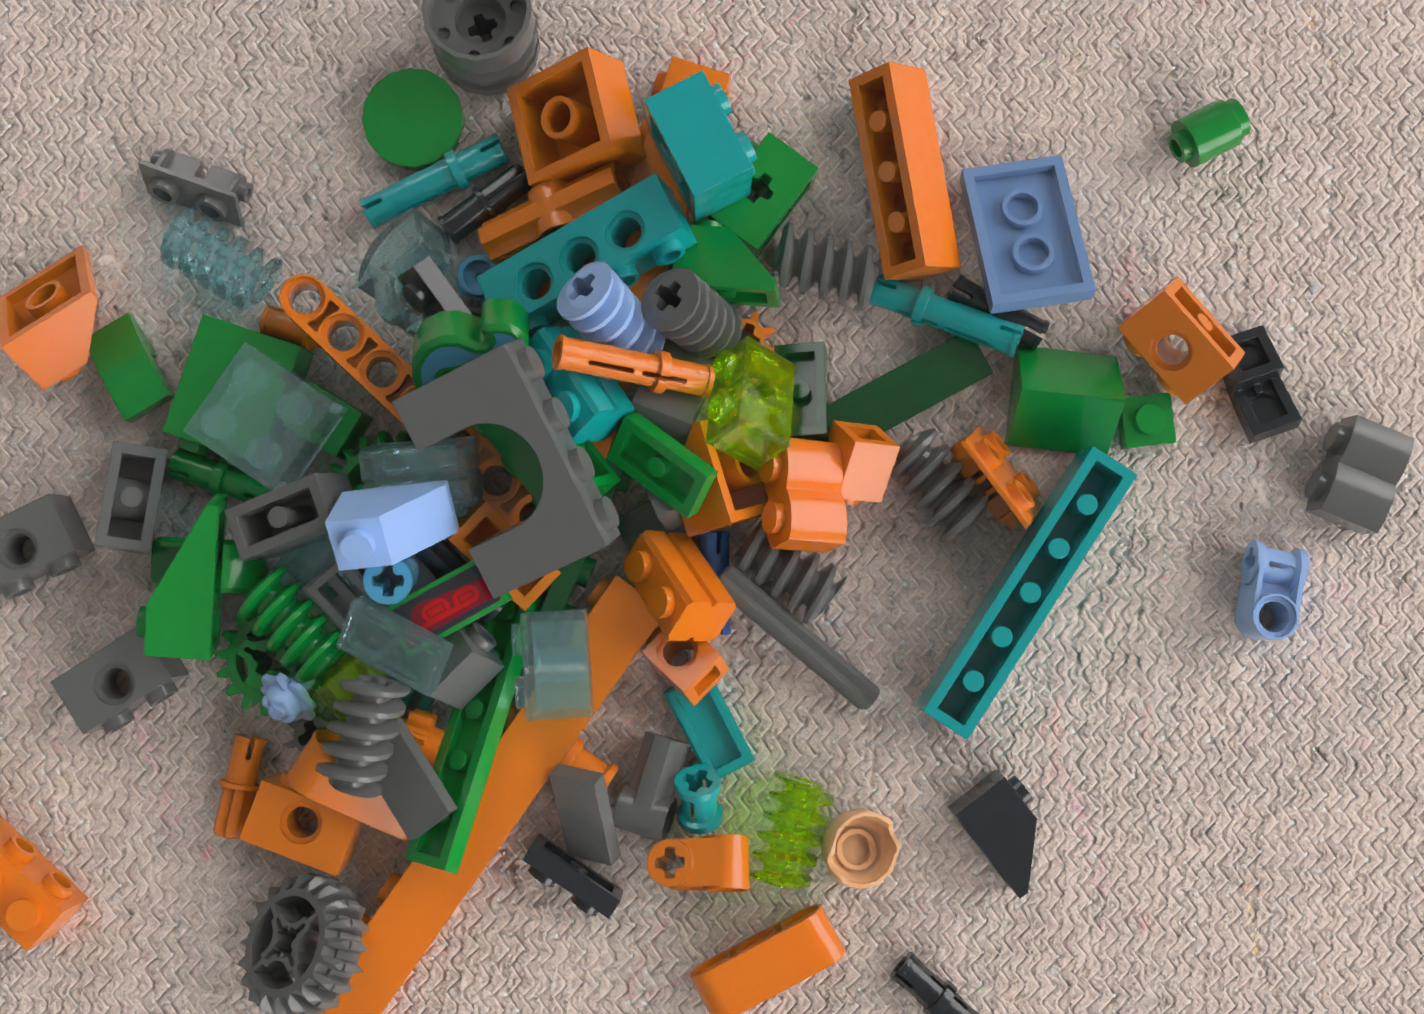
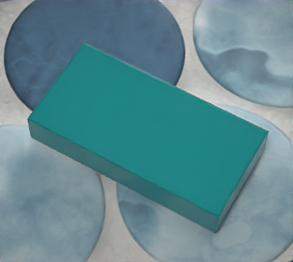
M717 684L695 706L688 702L674 687L663 692L699 764L714 768L721 779L755 761V757Z

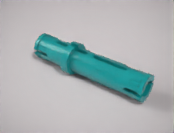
M496 133L457 153L452 149L443 154L445 159L370 196L359 199L361 207L365 208L363 212L371 226L377 229L380 225L458 187L463 191L471 187L470 181L504 164H509V158L505 154V150Z
M884 274L878 276L870 296V305L911 319L910 324L921 327L924 323L1007 354V356H1014L1015 348H1018L1025 326L1005 321L972 307L945 299L934 294L935 289L928 286L920 289L897 280H885Z

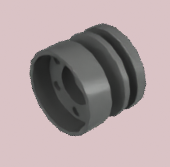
M423 0L421 10L424 26L433 45L438 63L448 79L466 92L484 96L507 93V88L527 79L535 68L540 51V42L531 0ZM488 34L491 40L483 42L481 36Z

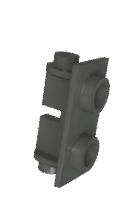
M169 148L163 152L159 150L154 151L150 163L141 159L138 162L148 194L167 205L178 204L190 208L215 222L226 221L240 227L244 224L239 203L240 201L248 203L254 190L253 184L247 182L244 175L212 165L204 179L199 176L204 169L203 161L175 152Z

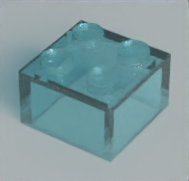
M244 342L183 431L272 491L301 479L348 411V408L265 351Z

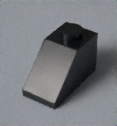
M994 770L949 805L948 809L1008 887L1021 899L1029 890L1037 818L1027 805L1034 799L1015 775L1007 780L1005 776Z

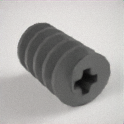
M788 222L782 232L771 275L775 271L778 272L779 286L783 289L788 286L794 276L798 277L799 293L805 294L814 282L818 283V295L821 300H824L830 291L836 288L838 304L844 306L852 294H857L858 310L863 311L868 305L877 278L881 257L877 262H874L873 247L871 245L864 246L857 257L854 256L853 241L850 239H846L839 250L835 251L833 234L829 233L825 235L818 246L814 245V231L812 228H807L799 240H797L794 236V224Z
M677 267L659 274L649 283L643 294L641 303L643 318L652 328L657 329L661 335L666 336L668 340L685 350L687 354L698 359H704L715 355H724L736 348L742 335L743 326L739 312L689 268Z
M931 428L917 433L900 446L896 458L897 463L893 467L890 476L892 479L904 475L910 477L901 491L904 495L918 491L922 493L914 508L916 511L931 507L934 509L926 524L929 528L941 524L947 526L939 538L942 544L982 515L980 511L988 498L984 493L968 497L969 492L976 483L972 477L956 481L955 478L963 465L959 460L947 464L943 463L951 449L947 444L931 448L930 445L938 434L935 428Z
M761 519L735 555L740 557L737 569L744 574L755 568L756 573L753 582L758 587L771 580L773 584L769 596L774 600L785 592L789 593L786 610L789 612L804 604L806 610L803 622L808 624L824 611L843 585L847 576L834 583L837 567L832 563L817 571L820 554L817 552H812L801 559V551L771 549L767 533L763 530Z
M359 675L355 679H341L339 686L353 694L352 699L335 700L333 708L344 713L347 717L346 720L329 721L327 729L338 734L341 738L340 741L323 742L321 749L335 757L334 762L317 763L315 771L328 777L330 785L342 793L361 798H376L382 793V786L378 781L384 779L388 772V766L383 760L390 758L394 751V745L388 739L398 736L400 725L394 718L404 715L406 704L399 697H405L410 694L411 688L407 684L391 678L377 675Z

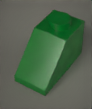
M707 219L694 221L693 225L689 224L697 243L685 250V254L673 263V269L677 267L689 268L730 304L779 308L780 295L776 280L730 227H724L717 221Z

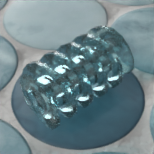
M188 208L180 213L164 234L160 256L163 264L172 269H179L180 274L190 280L196 279L198 285L207 290L214 289L215 295L224 300L231 299L233 305L242 311L248 310L262 302L277 282L283 267V261L278 257H274L263 266L266 251L261 247L254 248L246 256L248 249V240L240 236L228 245L231 238V230L229 228L221 226L212 234L214 220L209 216H203L194 223V208Z

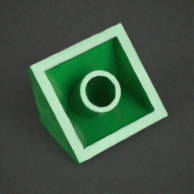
M1018 345V348H1015L1016 352L1013 362L1005 436L1006 446L1075 454L1079 450L1094 446L1103 453L1108 454L1126 401L1117 356L1040 347L1033 351L1028 346Z

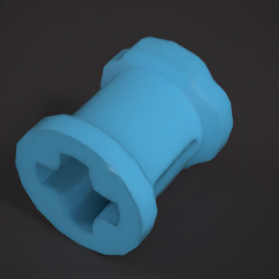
M410 556L392 565L394 574L403 575V578L395 587L391 586L390 578L381 577V573L388 566L366 568L363 576V585L366 593L371 599L380 604L391 605L399 603L407 597L419 579L420 570L416 559Z

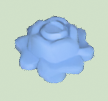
M278 673L276 676L265 674L261 678L263 684L261 691L265 695L262 699V705L267 708L269 716L274 720L291 723L293 720L299 721L300 719L311 721L315 717L314 709L316 708V703L310 698L308 690L315 684V679L300 684L294 680L295 675L291 678L283 673Z

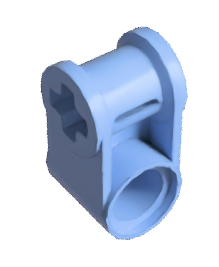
M1252 540L1247 545L1241 562V583L1235 611V623L1238 630L1250 639L1282 640L1289 637L1296 630L1299 623L1303 587L1309 572V555L1304 549L1295 548L1288 552L1268 548L1264 542ZM1264 604L1268 605L1274 614L1273 624L1268 630L1259 621V612Z

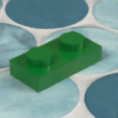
M637 411L624 417L607 456L608 460L686 519L699 512L718 473L716 469Z

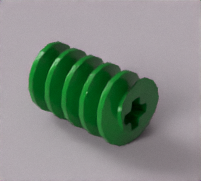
M284 564L267 575L246 594L238 616L242 620L259 616L253 625L252 632L256 636L273 632L266 648L270 652L288 648L281 658L280 664L284 668H289L301 663L302 665L296 673L294 680L297 683L303 684L318 678L329 670L354 645L338 649L336 645L343 633L339 629L326 634L322 631L329 617L325 613L312 618L308 615L315 603L311 597L298 602L295 600L294 597L302 586L299 580L284 586L282 585L281 580L289 569Z

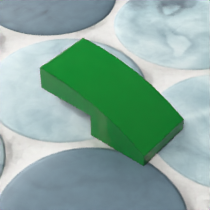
M132 313L124 314L92 334L90 354L110 396L125 421L133 423L174 398L175 393L154 360L157 354Z

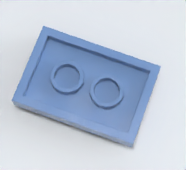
M1062 155L962 169L960 184L990 314L1091 300L1096 288Z

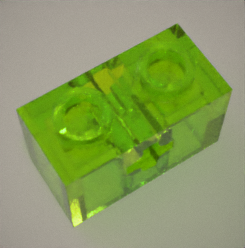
M746 336L731 349L723 350L712 364L715 370V381L711 391L710 402L706 409V417L708 418L706 443L756 470L790 447L795 364Z

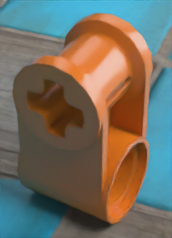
M720 834L704 836L703 838L661 840L652 847L648 854V873L655 882L672 890H703L706 892L750 891L749 836ZM676 856L685 860L684 868H677L675 874L668 872L666 869L667 863L675 862Z

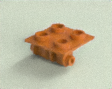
M980 424L967 437H963L950 447V451L954 455L951 461L959 460L962 463L963 467L960 472L964 478L971 477L979 470L983 472L974 479L976 483L973 488L985 479L990 481L992 485L982 493L988 497L995 491L998 492L985 505L999 525L1005 523L1009 530L1021 523L1024 528H1027L1041 506L1037 499L1041 496L1040 490L1025 471H1021L1018 474L1006 457L1010 455V451L1002 438L993 430L987 433Z

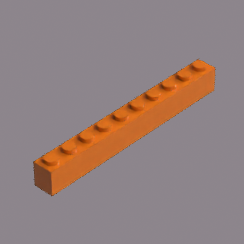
M616 575L612 582L604 577L586 601L593 609L582 624L573 619L556 644L563 649L552 666L543 661L526 685L533 693L521 708L516 703H513L510 707L502 731L504 734L498 743L458 873H450L412 861L402 876L395 871L391 874L375 897L382 902V905L372 919L366 914L361 918V921L370 927L362 936V943L369 950L360 954L357 963L363 972L354 973L351 976L352 992L340 994L339 1007L326 1009L324 1014H382L550 777L549 774L564 758L655 630L658 623L650 615L635 585L621 575Z

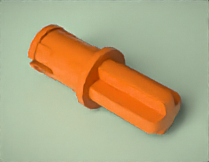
M234 734V743L226 777L220 778L218 783L220 786H223L213 827L215 835L228 839H238L240 837L251 808L254 792H257L260 786L256 782L264 748L268 741L266 738L252 735L246 756L250 738L247 737V734Z

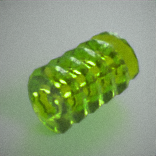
M775 771L773 776L786 784L785 790H770L768 793L770 798L780 804L779 810L763 811L762 816L775 824L774 830L758 831L757 836L768 843L769 848L768 850L752 851L751 856L764 866L762 870H749V875L759 881L777 887L789 889L810 887L813 878L802 868L815 867L818 861L815 853L808 848L820 847L823 843L822 835L813 828L827 826L829 817L817 807L832 806L835 798L818 782L798 775Z

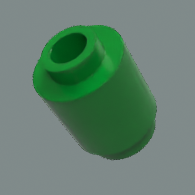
M1230 98L1227 101L1217 99L1172 123L1171 135L1168 136L1170 151L1178 162H1185L1193 168L1240 145L1242 138L1250 133L1249 117L1244 107L1236 99Z

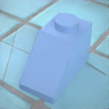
M447 480L342 492L325 521L339 571L394 565L456 534L459 530Z

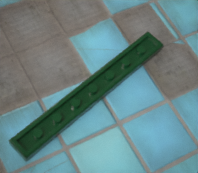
M955 336L828 404L829 431L833 420L876 425L885 432L993 374V371L977 343ZM650 500L619 516L620 523L617 527L629 552L639 535L645 530L664 531L666 535L670 532L687 533L684 525L667 532L658 519Z

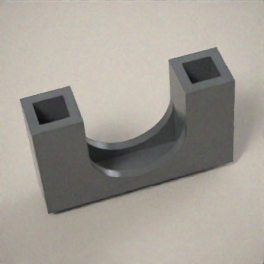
M522 338L503 344L392 401L417 451L438 443L472 425L491 423L505 426L515 431L530 444L536 453L543 474V491L536 510L529 518L487 537L469 550L493 599L607 547L621 534L617 528L620 521L615 506L608 497L601 496L592 478L595 475L593 463L588 453L582 447L576 446L567 428L570 426V420L564 405L557 397L551 396L542 379L545 375V370L540 357L532 347H526Z

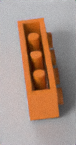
M887 62L849 79L884 279L921 281L962 268L925 69Z
M0 815V927L28 951L55 936L89 898L74 885L67 875L60 872L44 857L31 841L23 837Z

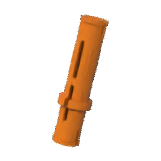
M562 334L557 336L552 350L551 364L555 370L562 369L605 379L645 385L648 391L658 394L663 393L665 390H671L707 398L713 389L715 381V370L711 364H699L674 359L669 352L656 350L653 354L613 345L570 338Z

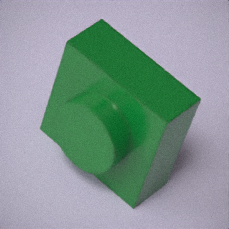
M1167 392L1125 397L1126 401L1118 422L1121 450L1167 445L1177 442L1171 394Z

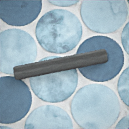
M727 566L719 573L717 577L740 611L855 707L867 710L874 704L880 694L878 686L735 566Z

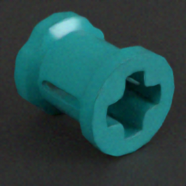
M695 764L681 769L674 779L675 790L681 799V805L677 811L679 825L683 830L691 834L701 835L716 830L723 820L722 805L717 801V794L721 788V779L717 775L716 770L702 764ZM703 780H706L707 787L703 786ZM691 811H694L695 819L692 818Z

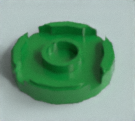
M406 68L389 73L373 86L364 102L362 124L367 141L382 160L398 168L418 172L445 159L444 153L452 149L455 152L459 145L458 141L462 136V130L464 131L465 116L460 99L445 79L429 70Z

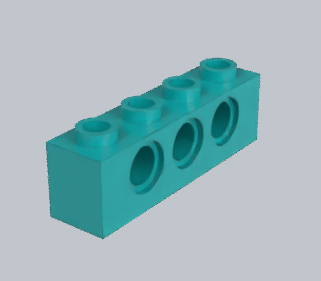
M655 173L476 278L486 300L496 298L511 299L519 303L527 311L530 340L541 328L550 327L564 319L557 310L559 293L591 256L596 255L595 261H606L622 282L630 288L639 281L640 275L657 265L665 266L679 260L685 254V250L695 245L697 240L673 190ZM641 230V236L637 243L626 248L628 237L633 232ZM551 281L547 294L538 299V293L542 285Z

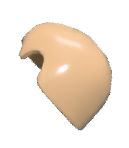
M860 808L844 811L829 822L822 836L821 850L822 858L831 876L840 884L855 889L879 885L893 871L898 852L901 848L892 827L893 821L884 815Z

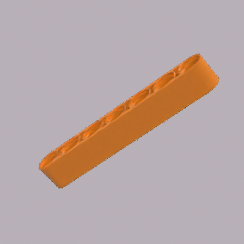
M300 274L286 280L281 287L279 299L281 307L292 322L405 428L392 401L416 390L412 378V367L319 279L312 275ZM310 290L320 294V304L313 312L301 314L294 310V299L301 292ZM349 326L358 330L359 340L350 350L341 351L332 347V335L340 327ZM381 362H388L396 366L398 370L394 383L383 388L371 384L369 374L373 366ZM473 425L458 432L468 435L474 442V450L466 459L455 460L447 456L444 451L447 438L427 447L476 496L489 503L511 526L520 522L519 514L522 507L533 503V497L521 481L504 468L501 462V455L492 443L481 435ZM493 468L505 470L511 477L512 482L509 491L501 496L488 494L483 489L481 483L485 472Z

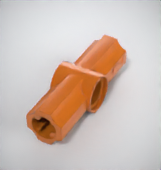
M611 161L570 182L564 180L544 181L529 191L528 202L482 223V228L478 229L480 244L488 254L490 261L498 265L629 189L631 185L626 179L622 168L615 161Z

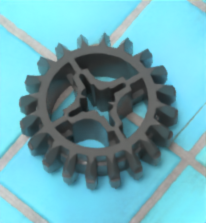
M301 873L299 876L285 877L281 886L270 887L268 901L256 902L258 914L254 920L246 921L250 931L248 938L240 942L246 950L245 956L237 965L246 971L241 980V985L250 990L248 1001L256 1003L257 1006H260V1011L267 1014H324L326 1009L339 1007L340 994L352 992L351 976L354 973L363 972L357 964L360 954L369 950L362 943V936L370 927L361 921L366 908L356 901L357 893L345 886L344 883L339 882V879L315 873Z

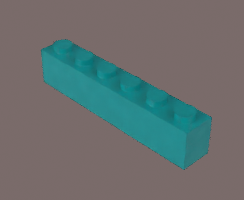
M1094 446L1077 452L914 706L968 740L1137 477L1136 473Z

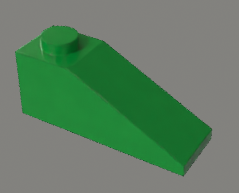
M217 493L206 505L146 606H140L137 615L136 634L137 637L144 638V656L210 660L220 644L222 610V556L226 534V514L224 510L227 509L228 494Z

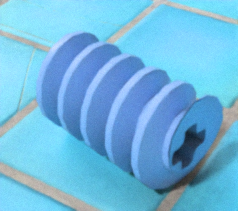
M595 261L585 265L561 289L557 298V310L564 319L569 321L575 331L580 332L585 341L613 345L653 354L656 350H663L665 336L661 335L657 329L652 328L643 318L640 300L622 282L606 261Z

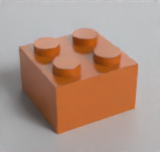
M586 47L506 89L529 186L534 187L548 180L570 182L611 161H615L624 169L646 158L624 64L620 60Z

